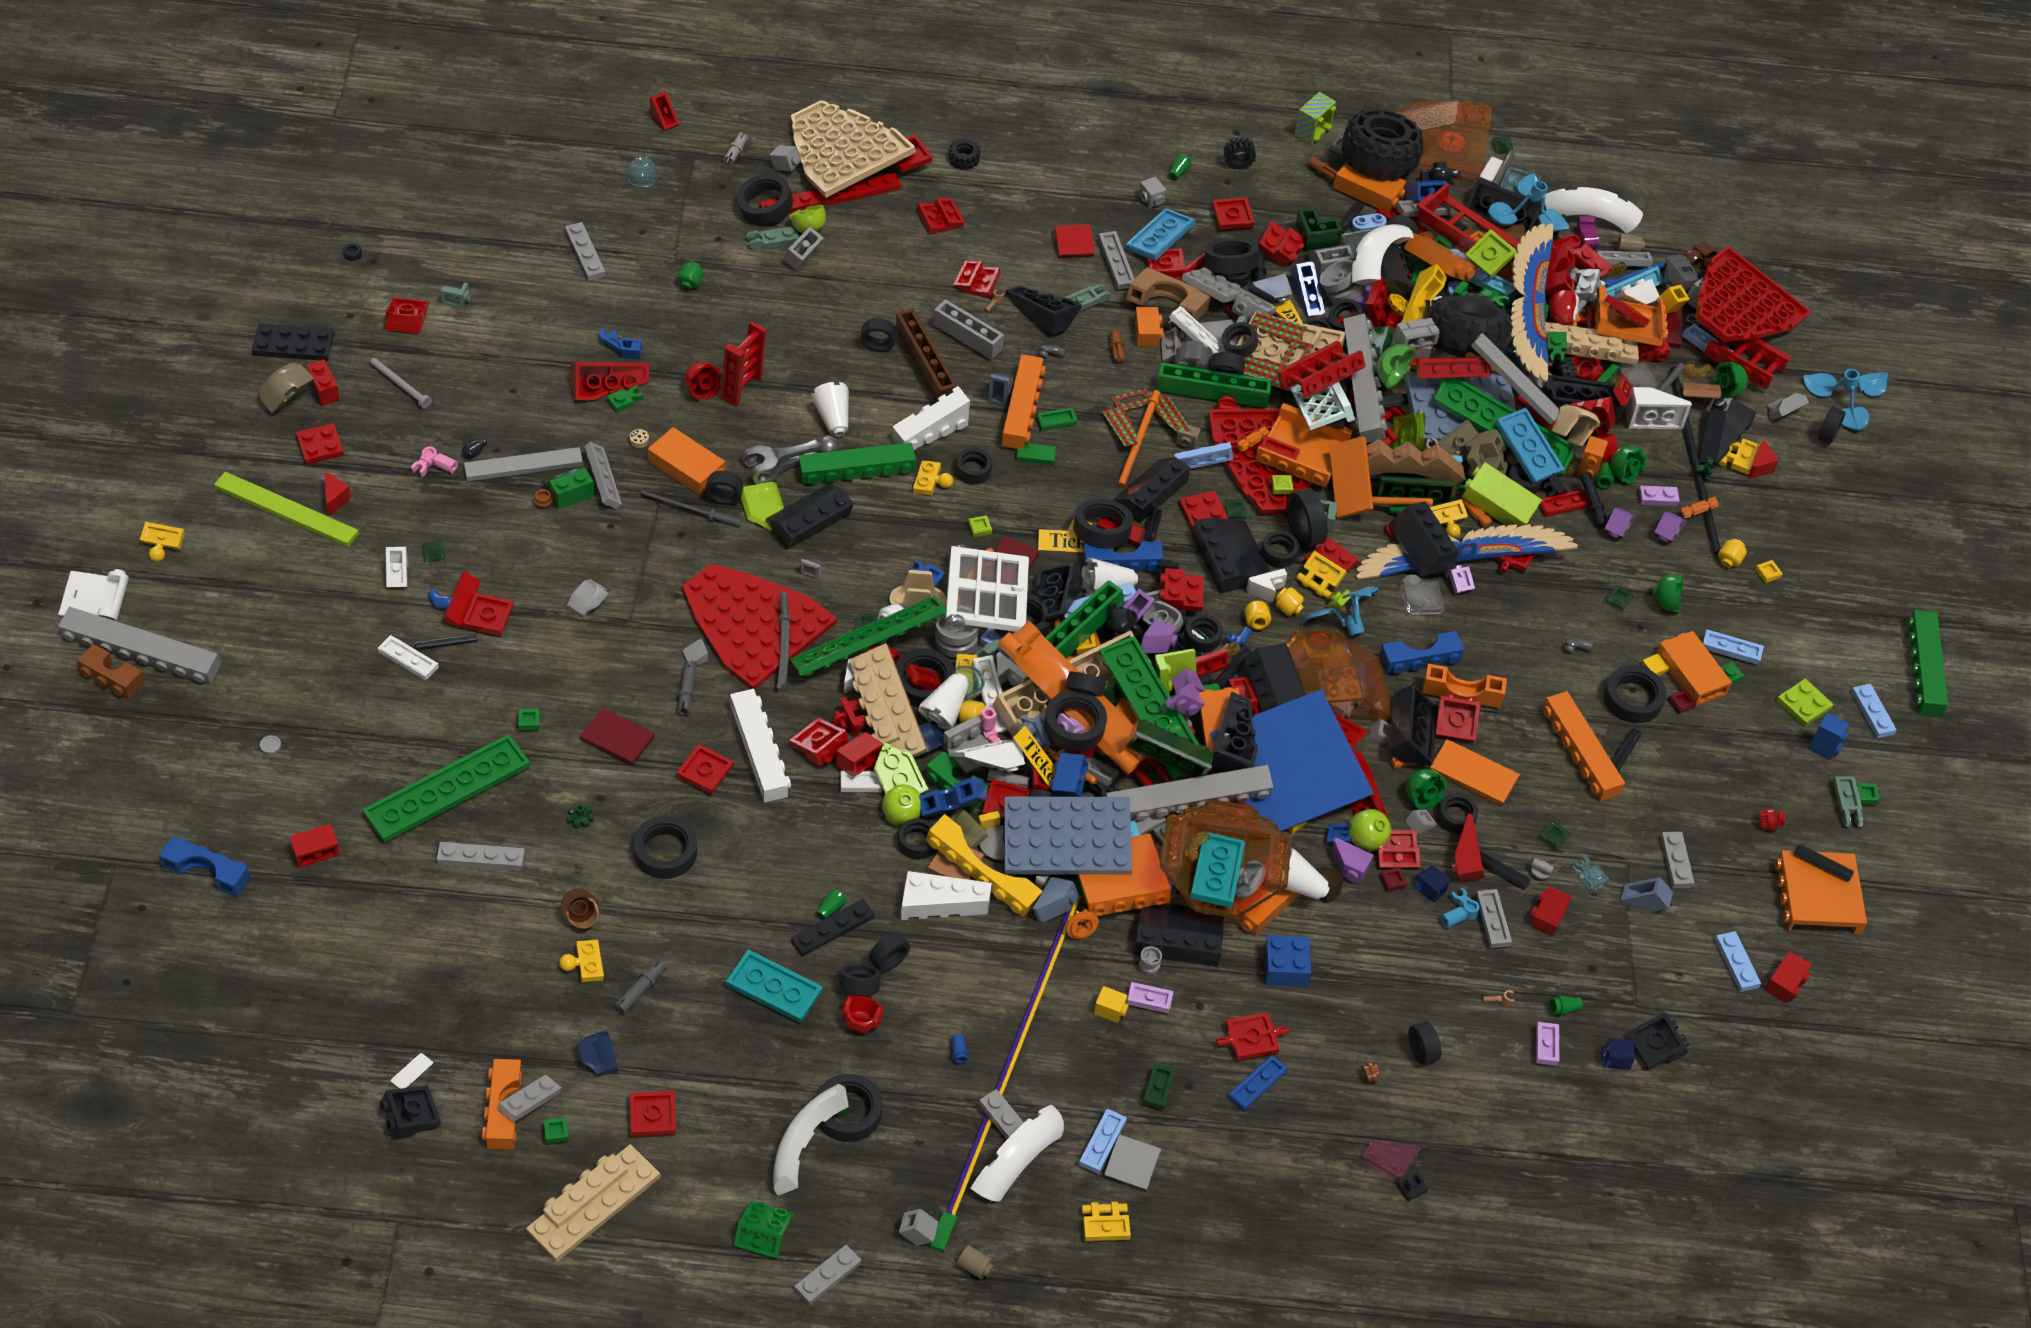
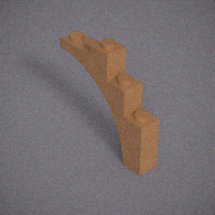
M1380 439L1367 445L1370 476L1401 472L1435 479L1455 480L1457 484L1465 480L1463 465L1438 444L1423 452L1418 450L1409 441L1395 449H1391Z

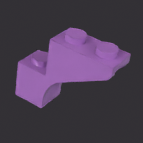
M1184 668L1171 679L1176 695L1168 698L1165 703L1167 707L1191 717L1198 713L1199 709L1205 705L1198 693L1205 689L1197 674Z

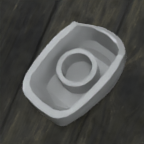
M1157 600L1142 616V620L1147 627H1150L1154 620L1177 627L1176 633L1180 631L1183 624L1182 615L1177 609Z

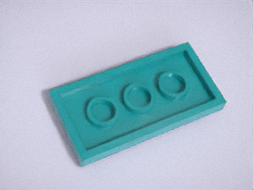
M1204 832L1190 896L1191 899L1232 908L1245 846L1244 840Z
M749 949L726 980L727 987L799 1023H802L823 992V986Z

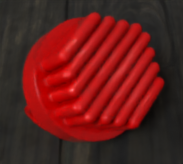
M1774 808L1760 810L1762 831H1776L1777 825L1784 826L1786 823L1785 812L1778 811V813H1775Z

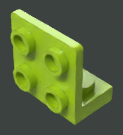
M1194 649L1155 655L1156 673L1168 693L1172 691L1173 684L1171 679L1184 668L1196 673V654Z

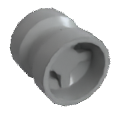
M1149 946L1142 950L1139 969L1143 974L1151 976L1158 973L1162 959L1161 951L1158 948Z

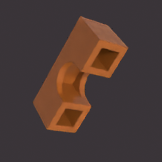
M95 644L77 660L79 672L85 678L95 680L101 687L111 689L117 696L130 699L145 684L142 671L127 662L118 669H109L113 665L110 653Z

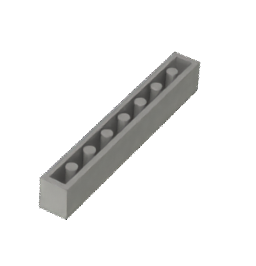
M1365 314L1345 318L1344 326L1348 355L1358 350L1362 351L1366 365L1365 368L1351 375L1357 418H1359V433L1366 438V443L1385 439V431L1388 428L1386 420L1383 419V416H1386L1384 406L1381 405L1383 395L1381 390L1379 391L1378 389L1381 387V381L1379 376L1376 375L1378 364L1374 359H1377L1375 348L1372 347V345H1375L1373 334H1370V331H1373L1372 322L1367 320Z
M70 606L58 625L62 636L69 641L76 640L87 647L95 644L109 653L118 654L122 658H132L144 665L151 664L162 671L169 670L178 676H188L200 683L207 682L211 684L222 664L217 653Z
M1264 765L1106 793V797H1130V819L1141 821L1149 816L1163 817L1172 812L1185 813L1189 809L1197 808V810H1203L1212 805L1225 806L1229 802L1237 801L1238 803H1243L1252 798L1265 799L1272 795L1274 787L1269 767Z

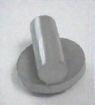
M1535 858L1532 863L1531 873L1537 879L1544 880L1551 876L1554 867L1545 861Z

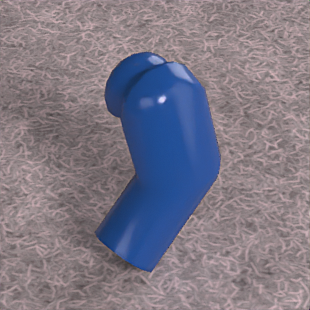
M436 589L428 592L429 598L437 609H447L451 600L449 596H440Z
M1244 627L1238 636L1234 633L1232 635L1229 633L1226 636L1227 644L1231 647L1245 645L1252 630L1249 627Z

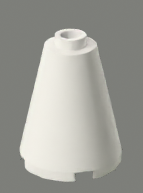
M834 382L822 384L814 389V394L811 393L812 401L829 433L835 437H841L848 431L849 390L847 385L839 382L840 385H834Z
M1094 558L1086 559L1085 562H1088L1087 567L1083 566L1082 589H1086L1087 593H1084L1086 597L1096 592L1108 580L1117 586L1131 582L1134 587L1138 582V576L1133 569Z
M960 673L952 674L920 704L918 708L919 713L928 722L931 723L932 720L937 722V726L940 729L947 731L953 728L969 687L967 677Z
M1291 847L1285 849L1278 857V860H1280L1278 866L1274 865L1272 867L1269 882L1274 886L1314 899L1324 898L1329 891L1328 881L1295 849Z

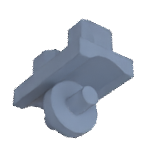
M1023 714L1020 718L1023 725L1018 731L1026 726L1038 744L1048 748L1051 743L1044 729L1045 717L1036 716L1035 718H1028L1027 715Z

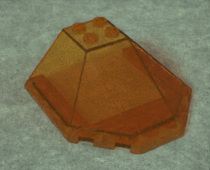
M1420 99L1393 111L1413 120L1422 131L1423 153L1419 165L1413 171L1433 169V163L1447 162L1448 168L1461 172L1462 177L1454 179L1476 182L1477 178L1480 179L1493 106L1462 100Z
M1333 629L1294 632L1285 642L1306 695L1322 689L1328 703L1363 700L1372 707L1375 722L1382 719L1391 724L1393 706L1378 656Z
M1211 799L1206 801L1204 806L1198 807L1195 805L1184 809L1183 813L1177 816L1174 813L1168 815L1160 868L1195 912L1219 915L1226 918H1239L1287 888L1292 836L1288 832L1283 833L1277 829L1278 825L1268 817L1263 818L1260 816L1258 809L1254 806ZM1204 832L1245 841L1240 869H1245L1248 866L1247 863L1254 860L1259 861L1266 868L1264 880L1259 888L1245 899H1238L1234 896L1232 908L1190 898Z

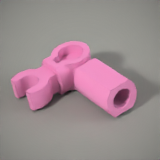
M426 447L423 449L419 461L413 463L411 469L413 473L421 469L419 472L423 477L427 474V468L435 465L453 474L458 467V462L441 453L437 454L434 447Z
M987 707L981 712V719L983 720L982 734L989 743L1001 741L997 737L998 733L995 729L997 714L992 707Z

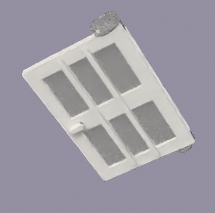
M963 544L951 546L946 601L947 612L945 614L946 629L951 633H960L965 629V625L1017 632L1026 623L1029 557L966 548Z

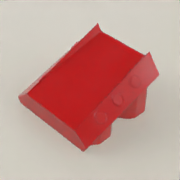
M394 297L390 301V307L386 308L384 326L389 333L391 331L414 333L416 336L422 329L429 302Z
M1613 397L1571 403V406L1590 411L1598 417L1600 426L1594 429L1597 433L1607 434L1609 429L1615 425L1616 416L1614 414Z

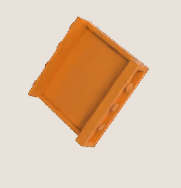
M1599 286L1595 298L1596 334L1656 346L1662 345V341L1666 340L1668 335V329H1666V305H1664L1662 297H1660L1658 307L1620 300L1651 320L1647 326L1641 323L1638 326L1623 318L1621 314L1608 308L1610 304L1604 301L1607 297L1606 287Z
M1283 403L1279 416L1268 437L1301 449L1300 454L1296 460H1293L1259 446L1256 461L1326 488L1332 477L1329 446L1351 440L1353 429L1347 427L1332 428L1323 425L1310 430L1301 410Z
M1150 834L1131 837L1132 875L1077 874L1088 911L1092 910L1096 916L1170 903L1171 888Z
M1782 850L1779 858L1775 860V870L1779 874L1777 883L1778 887L1781 888L1780 903L1784 905L1783 921L1787 924V930L1791 931L1794 924L1852 927L1853 934H1862L1867 925L1855 854L1817 852L1853 870L1854 874L1851 880L1846 881L1794 855V851Z

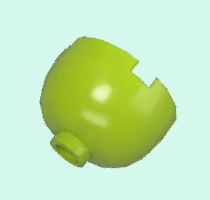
M824 205L806 207L803 211L797 210L791 213L790 219L793 227L802 234L809 227L819 233L818 230L823 228L826 223Z
M905 784L896 785L888 790L881 806L887 821L894 826L901 827L908 820L920 818L922 811L919 799L921 794L919 791Z
M1367 809L1355 814L1350 820L1351 829L1349 830V835L1352 842L1362 850H1369V852L1383 847L1390 838L1391 824L1388 818L1380 811Z

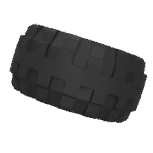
M1374 108L1373 110H1363L1349 120L1345 128L1341 148L1343 157L1346 159L1345 161L1358 173H1362L1369 178L1394 181L1409 176L1417 168L1423 153L1424 142L1422 131L1413 120L1406 118L1401 113L1398 114L1391 110Z
M1444 296L1439 298L1431 306L1427 317L1432 318L1439 329L1438 341L1433 347L1459 358H1466L1465 355L1468 352L1482 357L1471 346L1481 333L1503 353L1507 350L1513 328L1511 317L1504 309L1486 301L1470 297Z

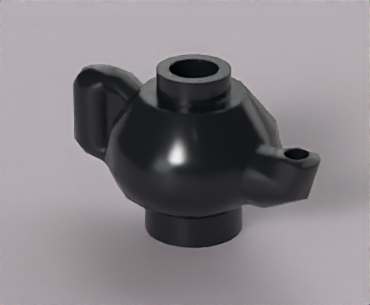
M1447 162L1433 163V169H1426L1420 173V181L1441 180L1447 181L1448 184L1452 178L1462 177L1459 170L1448 168Z
M1114 602L1108 605L1111 617L1107 619V625L1112 632L1124 634L1131 630L1135 637L1143 634L1142 629L1136 625L1138 617L1134 610L1123 606L1117 607Z

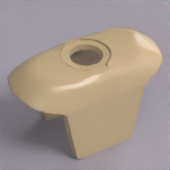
M1568 404L1559 407L1560 413L1552 431L1556 434L1567 436L1572 429L1567 441L1582 447L1594 429L1600 426V421L1590 411Z
M909 570L904 584L893 589L890 594L891 605L899 604L903 608L934 595L945 606L947 600L945 594L934 586L933 575L930 571Z

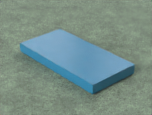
M1165 208L1125 244V249L1156 261L1195 225V219Z
M1527 408L1498 418L1494 422L1532 484L1548 479L1553 473L1557 475L1565 470Z

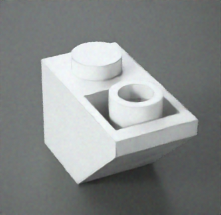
M1644 278L1634 282V287H1631L1629 284L1620 288L1621 292L1615 295L1618 300L1644 305L1656 301L1659 297L1653 280L1645 281Z

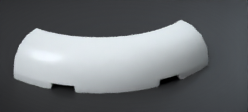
M1578 187L1577 190L1565 191V189H1560L1545 194L1546 209H1553L1560 215L1565 214L1566 216L1590 215L1599 217L1617 225L1626 234L1640 223L1643 212L1630 201L1626 202L1618 198L1617 194L1601 189Z
M1391 224L1380 226L1367 233L1356 249L1357 257L1352 265V283L1366 286L1381 280V263L1386 249L1391 243L1400 244L1414 238L1410 228L1404 225Z
M841 1084L827 1089L811 1100L797 1114L787 1128L779 1145L773 1170L774 1191L778 1196L798 1188V1169L800 1164L798 1158L802 1148L807 1146L809 1140L814 1135L813 1130L821 1121L825 1122L839 1111L849 1107L846 1089Z
M1049 1105L1038 1112L1037 1118L1025 1121L997 1151L998 1158L989 1166L986 1165L971 1189L984 1198L992 1201H1001L1025 1167L1043 1149L1061 1138L1064 1131V1121L1060 1112L1053 1105Z

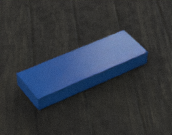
M1271 1055L1228 1095V1099L1245 1112L1287 1073L1288 1068Z

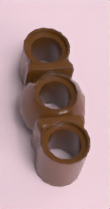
M1701 242L1694 246L1693 249H1688L1682 253L1690 261L1695 271L1701 266L1708 265L1710 260L1718 254L1717 251L1705 242Z

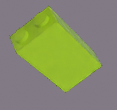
M1484 462L1481 468L1476 467L1471 475L1474 479L1471 480L1469 478L1463 487L1466 490L1462 495L1463 498L1506 526L1517 524V527L1526 525L1542 499L1486 462Z

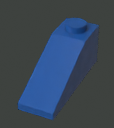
M1314 262L1296 264L1290 271L1294 288L1307 317L1325 314Z

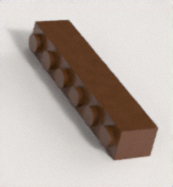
M912 308L897 312L896 330L934 398L939 402L938 398L944 394L947 397L953 393L952 389L957 387V384L915 310Z

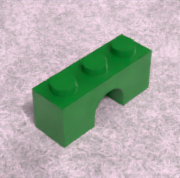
M943 751L927 764L926 777L931 784L937 785L941 790L953 788L955 783L961 782L954 778L958 775L959 763ZM984 784L986 794H988L989 787ZM984 801L963 807V809L965 808L971 813Z

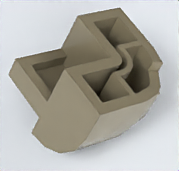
M288 363L274 371L260 386V398L264 405L273 413L284 407L295 394L306 389L314 378L302 365Z
M1497 430L1479 433V435L1466 444L1465 447L1469 453L1467 461L1470 465L1468 474L1471 478L1474 479L1471 475L1476 467L1481 468L1484 462L1505 475L1508 463L1504 461L1503 451L1506 450V447Z

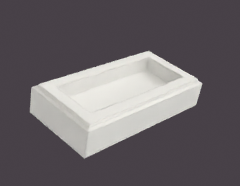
M841 771V792H882V786L875 771H863L854 778L845 771Z

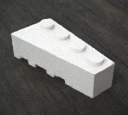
M959 386L953 388V393L947 397L945 394L938 398L939 402L932 406L926 405L918 415L912 414L895 424L892 428V440L896 444L912 442L913 449L915 450L920 446L968 426L970 400Z
M908 871L902 902L901 920H908L909 917L926 919L928 916L940 915L941 918L949 917L952 914H959L960 916L988 914L992 883Z

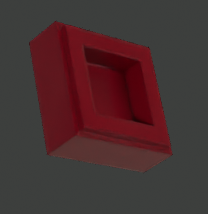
M1686 689L1669 695L1668 701L1678 714L1696 707V702Z
M1400 867L1381 871L1380 877L1387 892L1407 888L1408 884Z

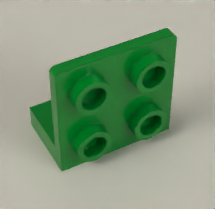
M751 1201L738 1222L734 1246L777 1259L780 1254L784 1233L794 1214L783 1208H775L765 1205L763 1202Z

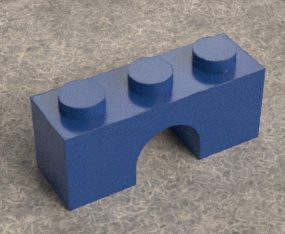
M972 777L955 783L953 788L940 791L934 790L920 795L922 815L934 818L987 800L988 797L983 779Z

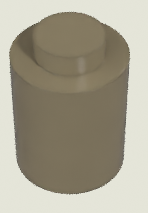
M1620 234L1617 251H1644L1645 240H1642V236Z
M970 1245L964 1249L957 1263L958 1266L980 1279L984 1276L988 1277L994 1268L992 1258Z

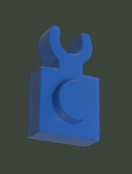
M918 560L914 561V567L918 569L909 567V570L932 572L936 588L946 575V572L930 564L924 567L922 562Z

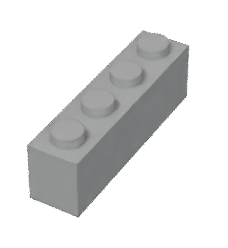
M945 299L934 309V326L992 360L1003 350V333Z

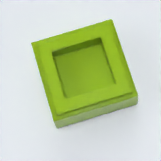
M987 515L968 519V525L973 538L992 534V528Z

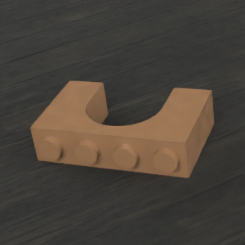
M1147 267L1130 283L1126 299L1143 306L1152 297H1169L1179 302V307L1184 308L1198 321L1208 310L1212 296L1189 284Z

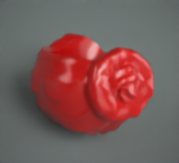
M1577 355L1571 357L1572 361L1575 362L1574 366L1577 368L1578 379L1597 381L1603 374V367L1599 359Z
M848 995L842 1005L841 1017L845 1019V1024L850 1030L858 1033H867L872 1028H879L880 1022L883 1019L884 1007L874 999L860 995Z

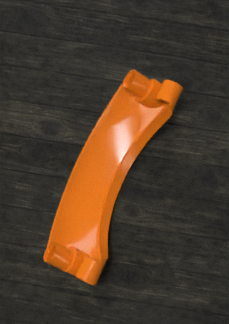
M1029 620L1017 632L1013 634L1007 633L998 642L997 646L1051 699L1059 693L1072 691L1065 687L1068 673L1070 671H1079ZM1104 695L1101 697L1094 696L1103 704L1107 712L1105 732L1097 745L1126 774H1129L1147 757L1125 747L1133 724ZM1078 708L1063 710L1069 717H1073L1086 728L1085 733L1095 726L1092 716L1086 711Z

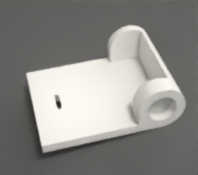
M119 569L110 571L108 576L71 571L58 615L63 617L70 606L117 621L129 577L126 575V572Z

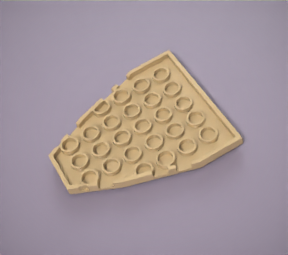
M820 100L791 115L794 142L807 180L825 198L916 152L915 146L897 129L893 127L887 129L883 123L878 122L876 124L866 115L851 109L847 111L840 110L838 105L828 104L825 101Z

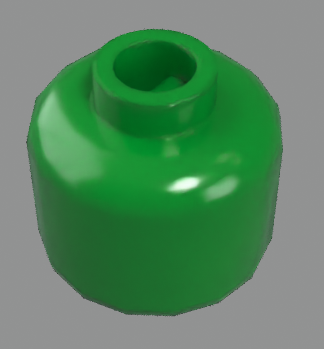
M695 262L683 264L677 276V280L681 284L680 286L685 290L698 288L704 276L702 267Z

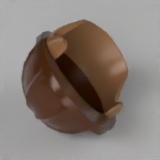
M582 888L572 889L563 896L561 901L563 916L572 927L585 929L597 921L600 911L599 903L588 891Z

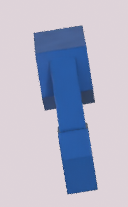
M601 328L600 341L602 344H606L620 353L622 358L640 359L642 340L630 338L618 340L614 329H612L611 334H606V329Z

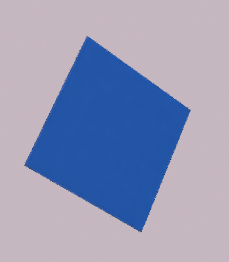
M1322 689L1253 716L1252 724L1256 733L1254 738L1255 744L1258 747L1253 767L1268 765L1274 787L1272 795L1265 799L1252 798L1243 802L1249 804L1252 808L1249 815L1261 839L1374 795ZM1218 730L1213 731V732L1210 733L1211 736H1212V738H1213V740H1214V742H1215V739H1216Z

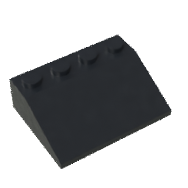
M1215 517L1194 521L1192 537L1220 594L1247 588L1250 577L1271 572L1246 521Z
M1167 903L1141 908L1139 910L1134 955L1141 956L1144 948L1152 946L1161 951L1162 959L1218 967L1223 942L1224 912H1197V909Z

